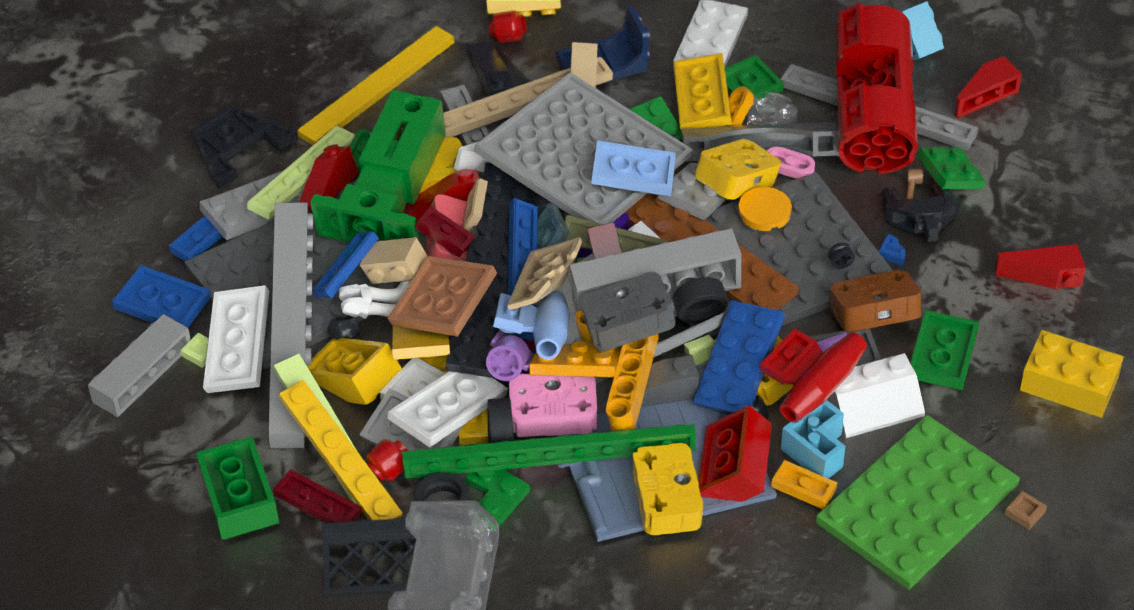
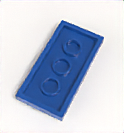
M731 300L693 400L696 406L726 414H732L748 405L752 407L764 375L760 371V363L774 348L785 318L782 311Z

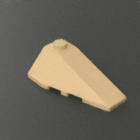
M580 237L530 251L508 302L509 310L536 303L564 284L570 271L569 265L573 264L582 244Z

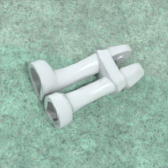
M412 280L401 281L398 287L394 289H380L367 286V284L343 286L339 289V298L342 300V312L352 317L360 316L364 319L368 315L389 317Z

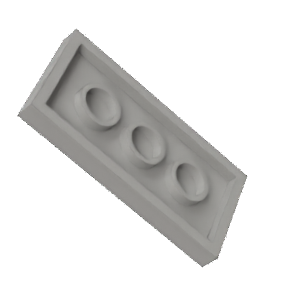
M283 171L200 201V211L226 240L255 230L273 221L275 215L268 220L248 210L247 202ZM303 190L289 203H299Z

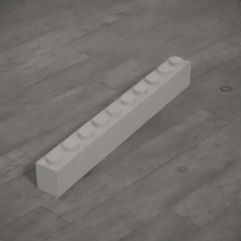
M275 203L269 404L270 448H304L305 437H307L279 399V393L283 392L285 388L274 371V365L297 354H300L306 365H311V348H306V342L312 341V326L306 325L307 319H312V302H307V296H312V279H307V273H313V258L308 257V251H313V235H308V230H313V213H308V203Z

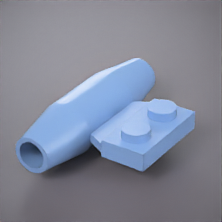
M553 291L544 297L538 308L530 304L509 310L507 305L511 296L501 293L493 327L499 328L505 333L515 332L521 334V332H533L538 355L543 359L555 358L567 339L570 312L564 294L559 291Z

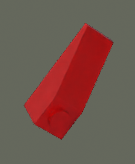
M1004 56L983 64L957 96L954 116L959 118L1019 92L1022 73Z
M337 144L324 148V152L315 159L299 203H308V210H312L310 202L314 194L334 198L359 174L350 146L339 147Z
M462 169L457 173L449 174L420 193L415 204L407 203L403 212L419 220L428 210L434 198L439 194L467 201L471 189L477 179H479L477 169Z
M1077 244L997 253L994 272L996 276L1048 288L1061 289L1082 286L1086 266Z

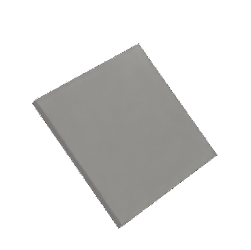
M571 72L474 145L475 153L571 216L602 224L613 223L647 193L591 184L597 140L675 152L674 170L691 157L693 149Z

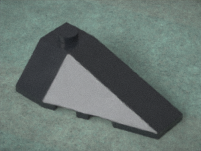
M491 40L467 45V51L485 98L531 82Z

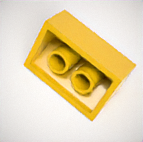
M486 0L487 15L493 16L498 12L516 10L524 17H529L531 12L541 11V15L556 14L555 10H560L561 8L560 0Z

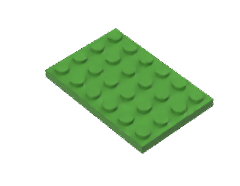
M926 415L816 516V523L906 589L910 590L1019 484L1020 477Z

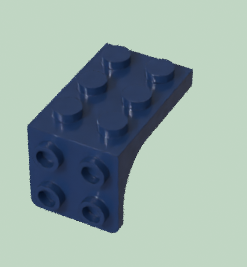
M627 5L625 21L622 27L612 36L590 43L597 44V58L602 57L613 72L612 80L647 71V61L650 60V52L647 47L648 42H650V33L647 27H643L639 12H635L632 5ZM572 47L556 51V59L562 70L571 68Z

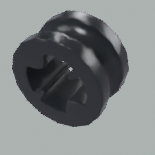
M844 242L833 245L827 253L833 267L836 269L846 268L855 260V255L851 251L849 244Z

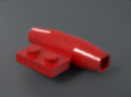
M794 328L760 363V371L782 385L784 383L794 385L780 406L781 414L788 421L797 423L821 406L851 374L866 350L867 344L859 334L850 332L823 352L816 340Z

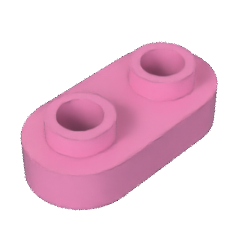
M772 147L767 150L781 160L779 174L798 179L814 173L815 161L808 155L783 147Z

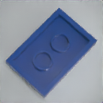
M141 265L113 299L112 305L115 310L151 323L164 314L188 328L211 299V291Z

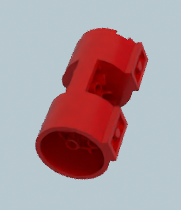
M859 2L840 11L839 21L835 26L839 157L848 168L863 173L864 169L878 170V175L899 171L911 164L918 150L916 105L913 100L912 85L913 49L911 23L905 14L895 8L883 5L863 6Z

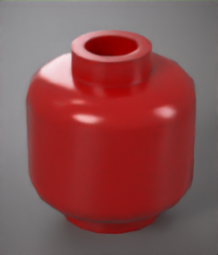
M516 10L496 13L493 16L492 22L489 23L491 37H495L500 44L520 41L523 34L527 32L524 16L520 15Z
M383 439L367 453V466L379 482L383 480L392 482L404 471L403 452L408 450L399 440L393 443L388 439Z

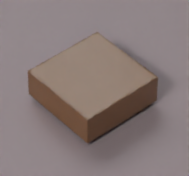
M1021 491L1005 509L1004 515L1030 530L1046 512L1047 505Z

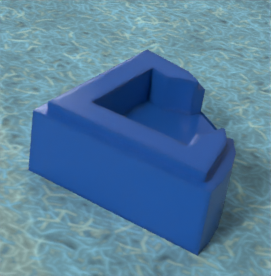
M887 233L878 252L884 260L903 265L905 249H903L895 236Z

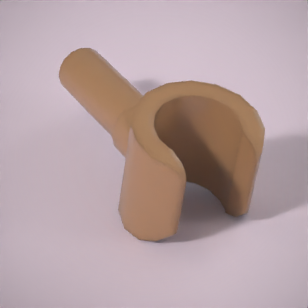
M922 169L908 170L906 200L913 199L915 184H922Z

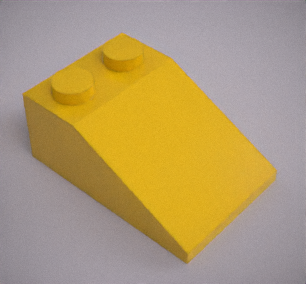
M333 338L311 359V365H306L318 386L347 402L364 405L373 402L377 394L402 369L397 359H393V352L388 343L348 338Z

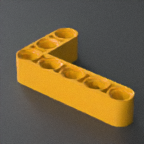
M580 309L575 315L579 336L583 342L593 344L584 322L582 310ZM659 334L622 345L606 405V414L612 432L634 430L636 427Z

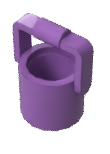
M499 330L489 344L492 346V349L486 358V366L493 377L502 381H509L515 379L522 370H528L535 354L528 349L523 339Z

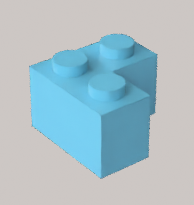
M927 1L899 10L907 16L911 23L913 60L944 48L942 35L937 30L933 19L934 13Z
M826 400L799 422H790L783 427L781 450L803 468L829 479L843 468L845 445L837 440V438L842 435L844 413Z

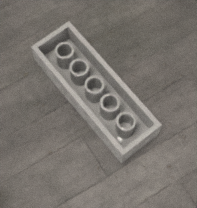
M732 228L569 265L572 297L576 311L581 309L579 299L583 294L648 272H656L661 276L671 303H673L672 296L676 289L682 284L698 278H716L723 283L725 291L741 288V252Z

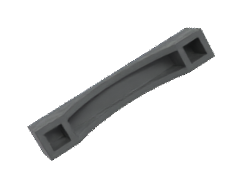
M835 122L681 128V142L693 149L691 157L685 162H698L702 151L740 139L751 140L766 151L772 147H783L813 157L839 155L838 127Z

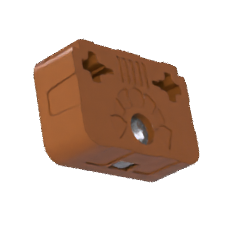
M893 270L832 283V286H829L830 311L845 331L853 332L914 320L922 315L921 289L906 271Z

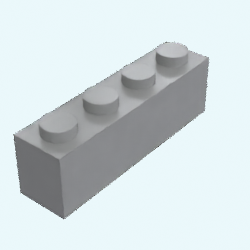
M164 314L151 323L144 333L133 340L128 348L118 357H115L88 384L92 402L119 417L182 356L180 350L191 340L189 329Z

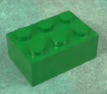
M252 436L196 452L200 474L222 540L279 523L275 500Z

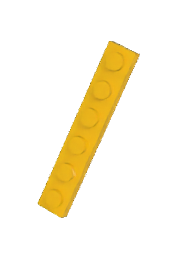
M304 379L279 393L280 401L356 504L361 506V510L370 521L402 518V511Z

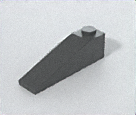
M679 353L653 358L641 407L694 399L698 390L699 375L693 356L687 353ZM614 377L596 384L597 414L606 412V405Z

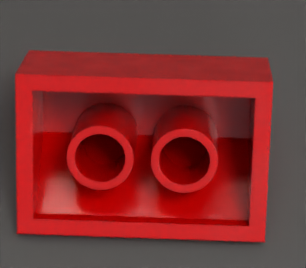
M750 405L706 426L698 479L701 497L743 502L764 492L772 423Z

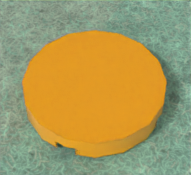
M758 187L747 191L740 198L738 212L746 226L754 230L771 231V228L778 226L779 229L790 220L792 205L786 194L778 189Z

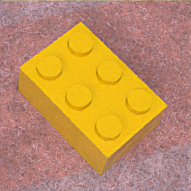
M1041 330L1024 368L1020 391L1102 418L1119 378L1124 356Z

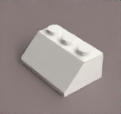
M905 353L856 366L845 381L827 399L844 413L842 432L845 438L925 416L917 375Z

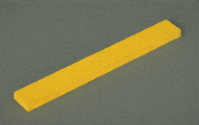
M435 26L297 130L298 137L313 146L335 126L343 128L455 43L454 36Z

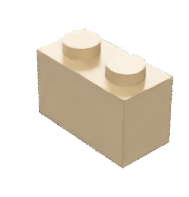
M416 237L376 241L362 259L360 267L372 284L410 281L414 278L428 255Z

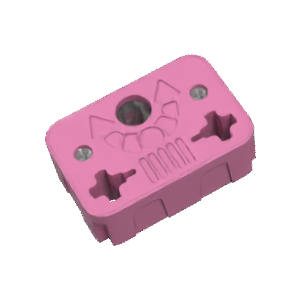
M519 374L515 379L509 381L513 433H517V437L592 433V429H597L595 377Z

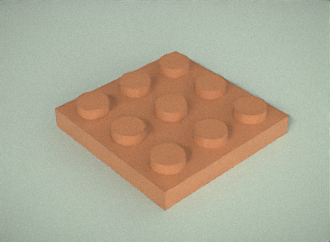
M427 256L390 313L388 320L393 326L458 337L497 272L492 265Z

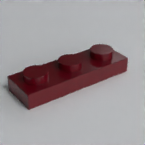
M291 469L273 488L275 497L324 523L355 522L362 514L361 506Z

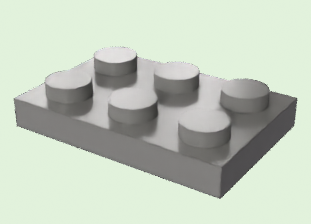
M690 162L673 177L671 196L658 195L657 199L705 220L726 198L720 196L708 185L697 180L695 171L698 163Z
M389 388L359 434L362 440L374 446L383 439H388L393 443L399 440L408 451H413L416 449L426 450L451 447L463 427H459L432 447H428L387 419L389 410L409 398Z

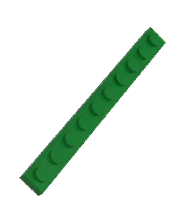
M678 424L657 428L648 427L645 429L618 430L615 432L588 433L573 436L562 435L552 438H532L529 440L502 441L499 443L472 444L457 447L447 446L426 450L416 449L403 452L405 477L409 479L425 477L436 472L461 474L633 457V453L637 452V448L674 443L687 444L691 451H696L695 424Z

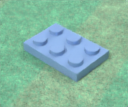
M597 140L591 184L671 196L676 153Z

